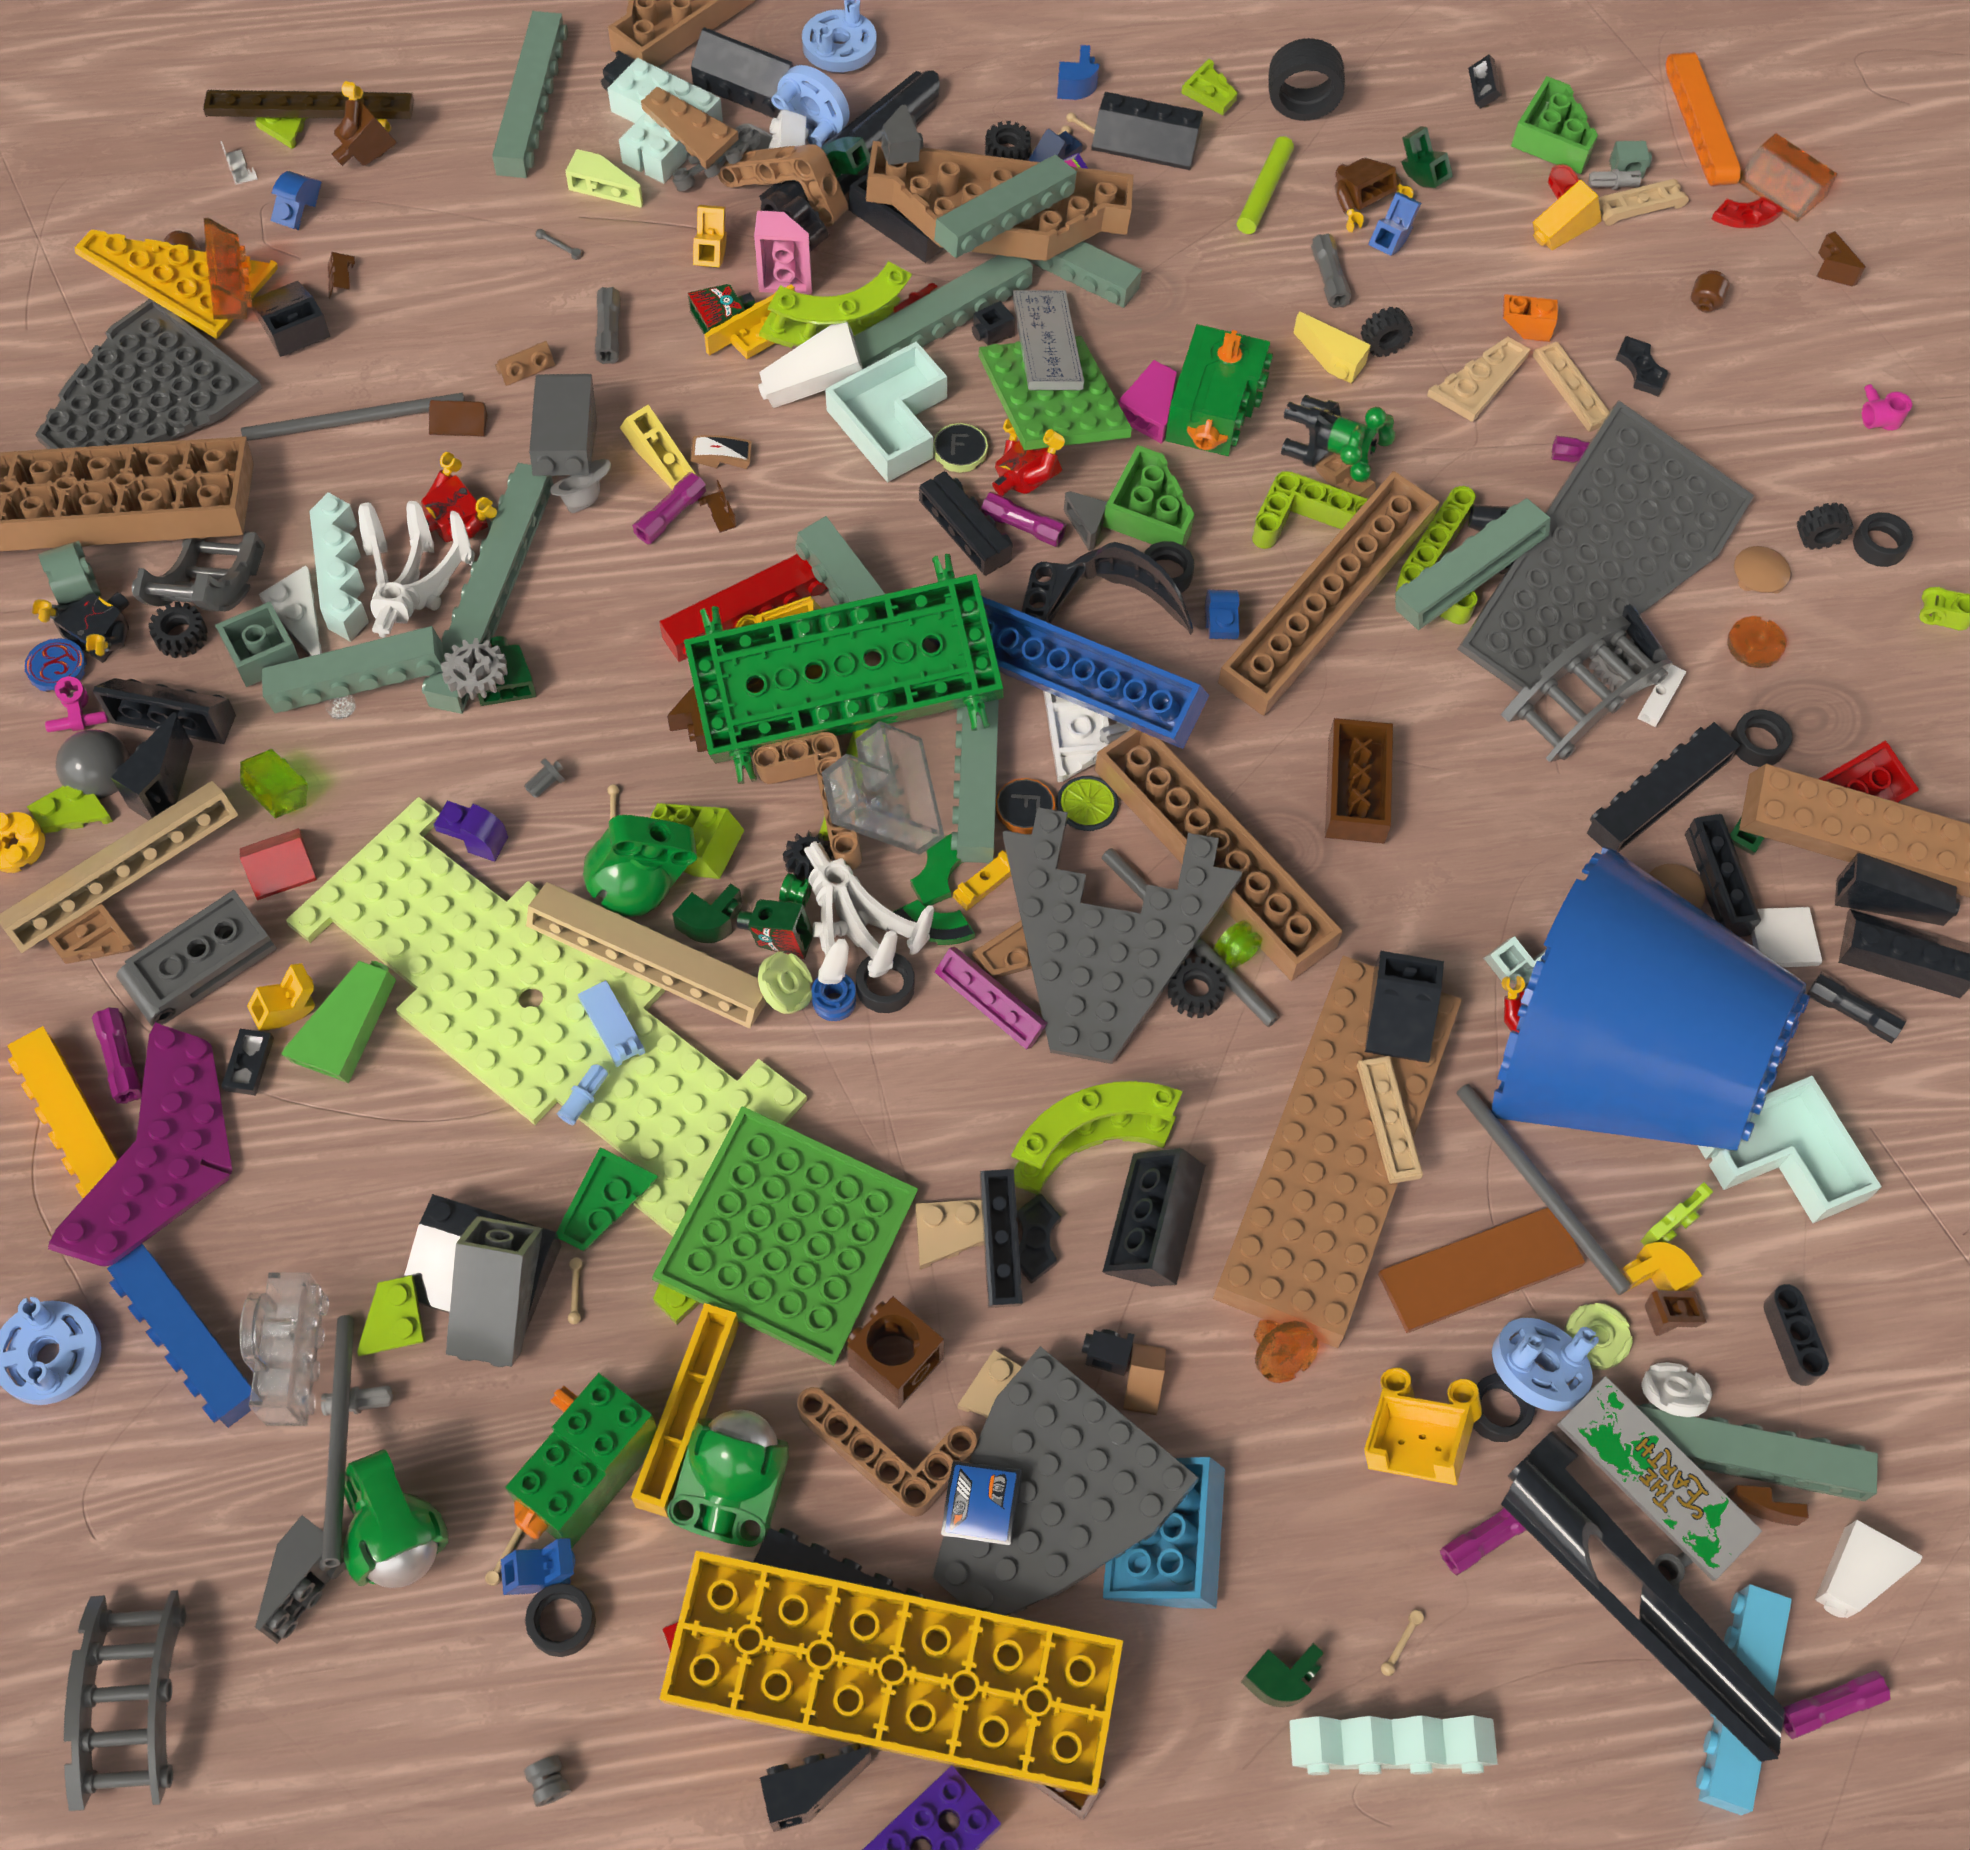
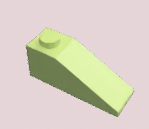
M576 149L565 170L569 190L642 208L643 198L639 183L602 155Z

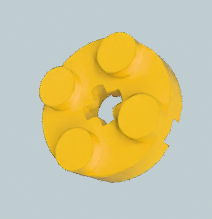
M0 813V871L16 873L22 871L19 868L27 863L32 865L36 862L44 849L45 835L41 832V825L25 813ZM14 837L18 839V843L12 844L8 849L11 839Z

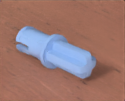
M598 1064L592 1065L578 1086L574 1085L571 1088L572 1093L557 1112L559 1118L570 1125H574L586 1106L594 1102V1094L608 1076V1072Z

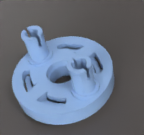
M844 0L845 10L825 11L812 17L806 23L802 31V48L804 55L813 65L830 72H849L863 67L873 58L877 48L876 30L873 24L860 14V0H856V4L855 0Z
M797 65L790 68L779 81L777 93L771 98L776 108L806 116V128L809 129L808 134H810L808 142L819 147L827 139H831L839 133L849 121V106L841 89L826 74L810 66Z
M30 1297V1301L28 1298L23 1299L18 1306V1312L0 1329V1386L16 1399L33 1405L53 1404L74 1395L93 1376L100 1360L101 1338L96 1325L81 1309L67 1302H40L35 1297ZM66 1316H71L74 1318L72 1319L70 1317H67L65 1321L73 1328L75 1335L73 1334L71 1328L63 1321ZM51 1343L59 1344L58 1355L53 1361L48 1364L37 1361L38 1353L45 1345ZM75 1359H77V1360H76V1363H75V1365H74V1367H73V1369H72V1371L70 1372V1370H71V1368H72V1366H73V1364H74ZM7 1369H9L11 1376L17 1381L18 1385L9 1376Z
M1519 1318L1509 1322L1496 1337L1492 1346V1359L1503 1382L1522 1400L1548 1411H1567L1574 1408L1592 1386L1593 1374L1587 1355L1599 1342V1338H1593L1596 1333L1587 1327L1580 1328L1574 1338H1572L1560 1328L1546 1321L1535 1318ZM1536 1362L1541 1364L1546 1370L1539 1367Z

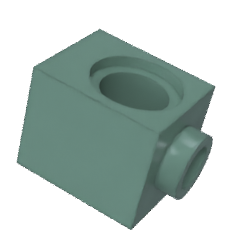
M1616 141L1609 159L1611 171L1613 169H1618L1619 171L1639 170L1641 175L1637 177L1643 179L1646 169L1651 166L1652 154L1648 152L1646 141Z

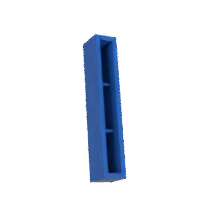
M140 1244L121 1260L107 1268L114 1277L109 1282L121 1298L126 1295L132 1301V1304L128 1306L130 1312L139 1323L144 1319L147 1321L151 1328L146 1333L157 1347L164 1344L170 1352L164 1356L176 1372L181 1369L185 1372L188 1378L183 1383L195 1398L200 1394L207 1402L202 1408L214 1423L221 1420L229 1428L263 1402L143 1244Z

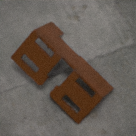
M331 252L328 262L329 298L331 297L333 287L350 290L348 267L350 264L352 268L354 267L355 256Z
M717 480L718 492L700 497L698 502L700 506L708 505L712 512L711 516L719 533L736 528L735 514L729 502L726 501L725 493ZM726 503H727L728 513L726 512V510H725V508H724V507H726Z

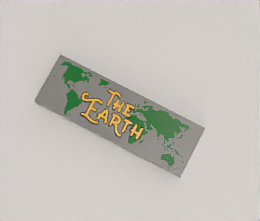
M1606 1376L1557 1424L1712 1581L1717 1580L1762 1532Z

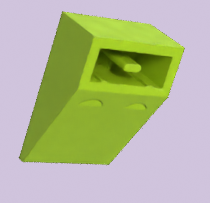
M657 803L650 818L676 822L693 828L697 860L693 864L688 865L683 872L695 877L720 879L744 832V828L727 808Z

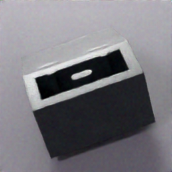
M299 281L248 300L280 357L331 337L322 311L313 296Z
M173 712L166 720L162 721L156 731L145 742H142L127 761L119 765L111 776L127 806L148 821L178 802L193 750V744L177 714Z
M1380 951L1373 972L1365 1052L1429 1063L1442 989L1444 961Z
M859 1743L851 1744L840 1748V1755L825 1759L824 1753L804 1758V1765L789 1769L788 1764H780L766 1770L767 1775L760 1777L769 1823L773 1832L810 1822L872 1763L869 1747L861 1749Z

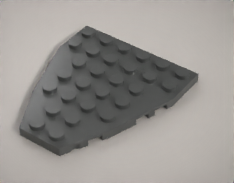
M148 299L109 327L106 331L107 339L101 347L95 345L91 350L93 357L87 365L81 363L58 394L60 401L55 409L50 408L46 415V421L39 427L35 435L38 441L47 449L167 442L221 420L261 390L262 387L259 380L176 314L155 301Z
M1040 1346L996 1397L976 1444V1449L969 1461L1022 1469L1019 1505L1016 1507L1013 1543L1011 1545L943 1536L933 1578L964 1607L1005 1616L1019 1613L1027 1609V1606L1061 1594L1096 1572L1097 1568L1115 1557L1117 1559L1125 1554L1127 1549L1143 1539L1147 1540L1155 1535L1197 1484L1199 1479Z

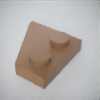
M102 903L46 937L65 964L129 952L135 949L132 942Z

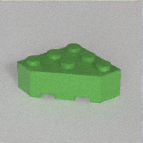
M1546 76L1517 124L1511 147L1556 165H1567L1574 172L1581 174L1591 157L1598 134L1587 123L1588 116L1581 104L1576 103L1571 86Z
M1137 445L1105 505L1103 527L1149 544L1172 541L1185 547L1191 535L1194 512L1183 498V491L1175 476L1171 475L1167 467L1168 462L1163 454Z

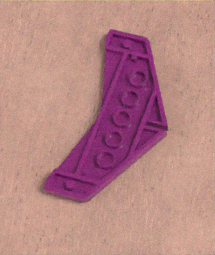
M154 1023L148 1038L136 1141L55 1229L48 1244L49 1250L99 1266H111L229 1180L232 1173V1163L213 1050L208 1041Z

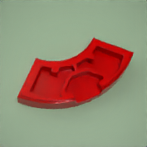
M1763 196L1749 203H1740L1726 199L1714 212L1711 219L1720 224L1735 228H1757L1778 219L1784 208Z

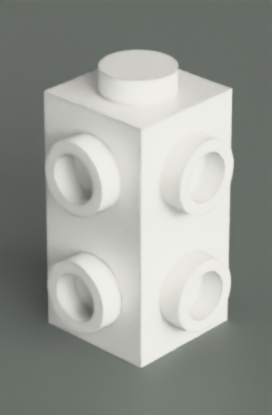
M785 109L781 110L778 117L773 118L770 124V133L773 136L769 148L805 145L809 129L806 128V116Z

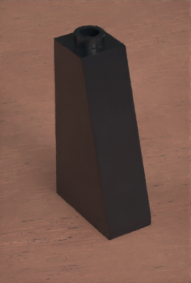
M1857 853L1836 879L1835 906L1944 926L1953 916L1958 914L1960 900L1956 898L1957 886L1862 853Z

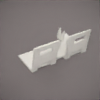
M221 141L235 185L256 180L257 176L253 167L252 172L249 169L247 172V165L242 151L237 150L226 153Z

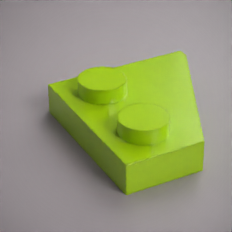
M62 786L26 806L35 820L41 825L40 827L44 833L58 832L65 828H84V823L101 821L102 824L113 822L95 794H83L82 790L69 786Z
M414 1276L378 1282L357 1350L360 1357L425 1343Z

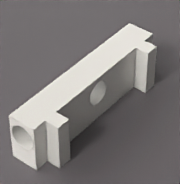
M1672 664L1666 670L1668 675L1661 683L1654 687L1638 716V719L1654 727L1657 726L1687 672Z

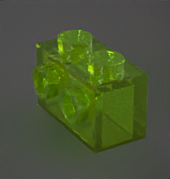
M273 749L240 761V784L275 819L307 805V781L302 775H298L290 767L287 760L281 758Z

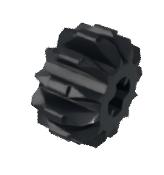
M810 831L807 832L806 837L796 833L795 841H787L786 851L783 853V861L786 863V871L794 873L797 879L802 877L809 879L810 873L814 869L804 852V849L809 847L812 842L817 841V843H821L830 860H835L830 841H824V836L821 833L816 837H812Z

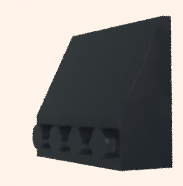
M432 1194L419 1223L404 1277L414 1276L419 1304L449 1313L455 1244L477 1216L534 1227L538 1226ZM545 1228L542 1229L525 1334L562 1246L557 1232Z

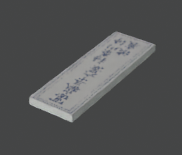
M1013 290V303L1028 390H1083L1084 379L1066 290Z

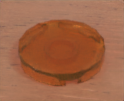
M1758 616L1744 617L1735 622L1728 634L1727 645L1730 653L1737 661L1748 667L1760 669L1771 667L1778 663L1785 652L1787 643L1783 630L1771 620L1766 622L1761 620L1762 617Z

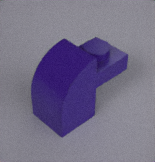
M447 800L434 823V828L437 832L463 840L468 853L494 862L508 839L504 824L494 814L475 804L468 808Z

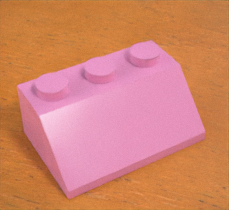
M757 211L754 238L759 292L775 293L780 285L787 287L792 284L796 292L812 295L809 233L785 212Z

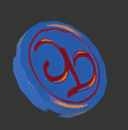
M62 638L49 639L38 644L29 652L25 660V672L32 685L39 690L46 692L47 690L55 691L56 683L63 677L71 676L80 681L85 674L84 669L85 664L87 666V659L80 646L73 641Z

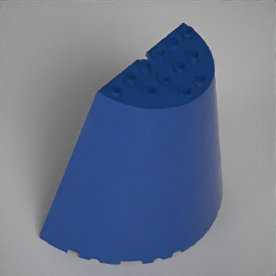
M1603 847L1601 854L1595 852L1589 863L1582 869V873L1588 875L1584 881L1580 879L1575 880L1544 942V946L1547 949L1541 957V962L1536 961L1530 981L1521 1000L1523 1004L1518 1011L1520 1019L1516 1029L1519 1033L1512 1030L1507 1041L1503 1062L1497 1078L1502 1082L1499 1088L1494 1091L1491 1112L1496 1118L1737 1151L1742 1140L1749 1141L1755 1126V1123L1750 1122L1753 1114L1760 1115L1766 1101V1093L1768 1089L1772 1088L1779 1063H1783L1790 1038H1793L1800 1022V1015L1806 1010L1810 995L1805 994L1806 983L1616 850Z

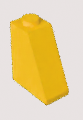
M1579 180L1532 222L1534 239L1541 246L1546 245L1549 249L1554 250L1598 225L1602 221L1598 195L1582 180Z

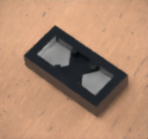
M1490 54L1468 68L1474 101L1480 109L1502 95L1495 59Z
M240 1028L223 1079L222 1088L224 1091L256 1096L274 1040L271 1033Z

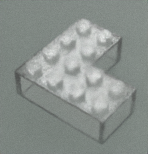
M879 721L855 739L858 758L845 754L822 771L824 790L832 824L918 855L945 838L922 738Z

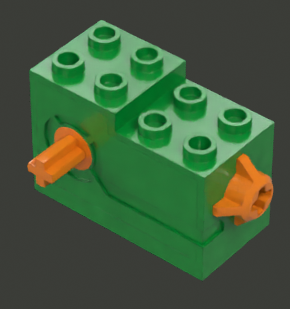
M1196 324L1170 405L1165 441L1229 456L1231 447H1237L1241 431L1237 429L1243 426L1245 417L1252 418L1255 407L1260 408L1264 393L1260 390L1266 388L1270 373L1265 371V369H1270L1273 354L1268 353L1271 341L1237 334L1235 330L1229 332Z
M599 1372L579 1396L564 1385L561 1389L558 1388L555 1391L554 1397L550 1402L564 1413L551 1427L553 1432L505 1487L514 1500L515 1524L532 1539H539L547 1531L555 1539H570L572 1549L646 1459L657 1430L652 1414Z

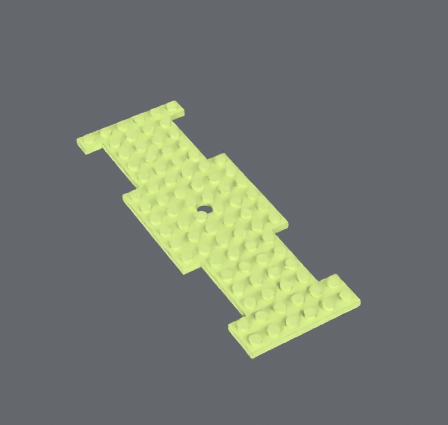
M418 797L286 919L288 926L311 943L333 922L412 985L416 990L396 1008L398 1015L534 1125L556 1103H559L561 1106L565 1104L572 1093L571 1088L574 1085L578 1086L592 1065L598 1064L608 1072V1076L594 1094V1102L586 1106L578 1119L632 1163L660 1176L633 1205L671 1236H674L742 1106L777 1123L785 1125L805 1104L807 1096L760 1059L738 1081L647 1011L665 992L664 989L527 927L528 905L540 890L527 881L507 902L424 838L434 828V823L440 813ZM605 980L645 1049L644 1054L640 1056L636 1054L622 1061V1065L618 1067L614 1064L578 998L579 993ZM528 989H536L543 994V1000L537 1007L529 1006L524 1008L519 1004L520 995Z

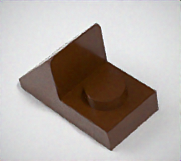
M1836 231L1827 234L1818 251L1824 262L1817 277L1852 287L1857 285L1866 266Z
M693 686L670 711L667 718L670 731L688 729L690 742L696 741L697 752L708 751Z
M1656 1290L1650 1294L1645 1303V1309L1656 1336H1660L1677 1327H1698L1707 1323L1695 1291Z

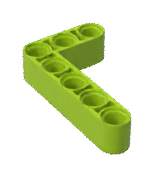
M1282 471L1275 477L1256 517L1252 541L1257 547L1262 549L1273 547L1282 532L1290 512L1342 530L1368 499L1294 472Z
M1457 486L1450 492L1435 515L1434 520L1430 523L1404 563L1396 585V592L1403 584L1410 583L1417 578L1425 568L1432 567L1439 562L1447 553L1469 518L1476 498L1471 488ZM1472 591L1439 616L1458 625L1468 623L1478 600L1476 593Z

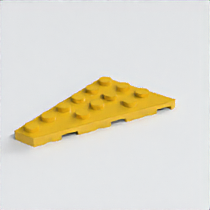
M93 229L75 246V253L215 339H218L249 303L248 300L252 299L278 270V265L273 260L267 263L251 260L250 256H235L231 253L210 249L207 252L188 249L186 245H172L163 241L145 239V242L127 239L122 234H108L105 231Z

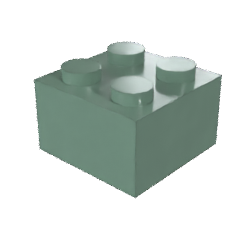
M270 601L215 625L246 687L262 681V668L299 659L295 647Z

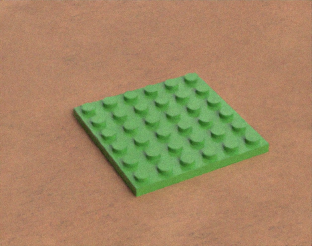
M742 1106L656 1268L652 1280L701 1304L706 1303L735 1312L739 1322L835 1366L917 1194L918 1188Z

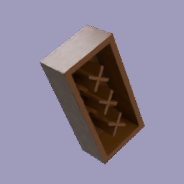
M1334 718L1328 737L1325 838L1385 844L1391 827L1392 723Z

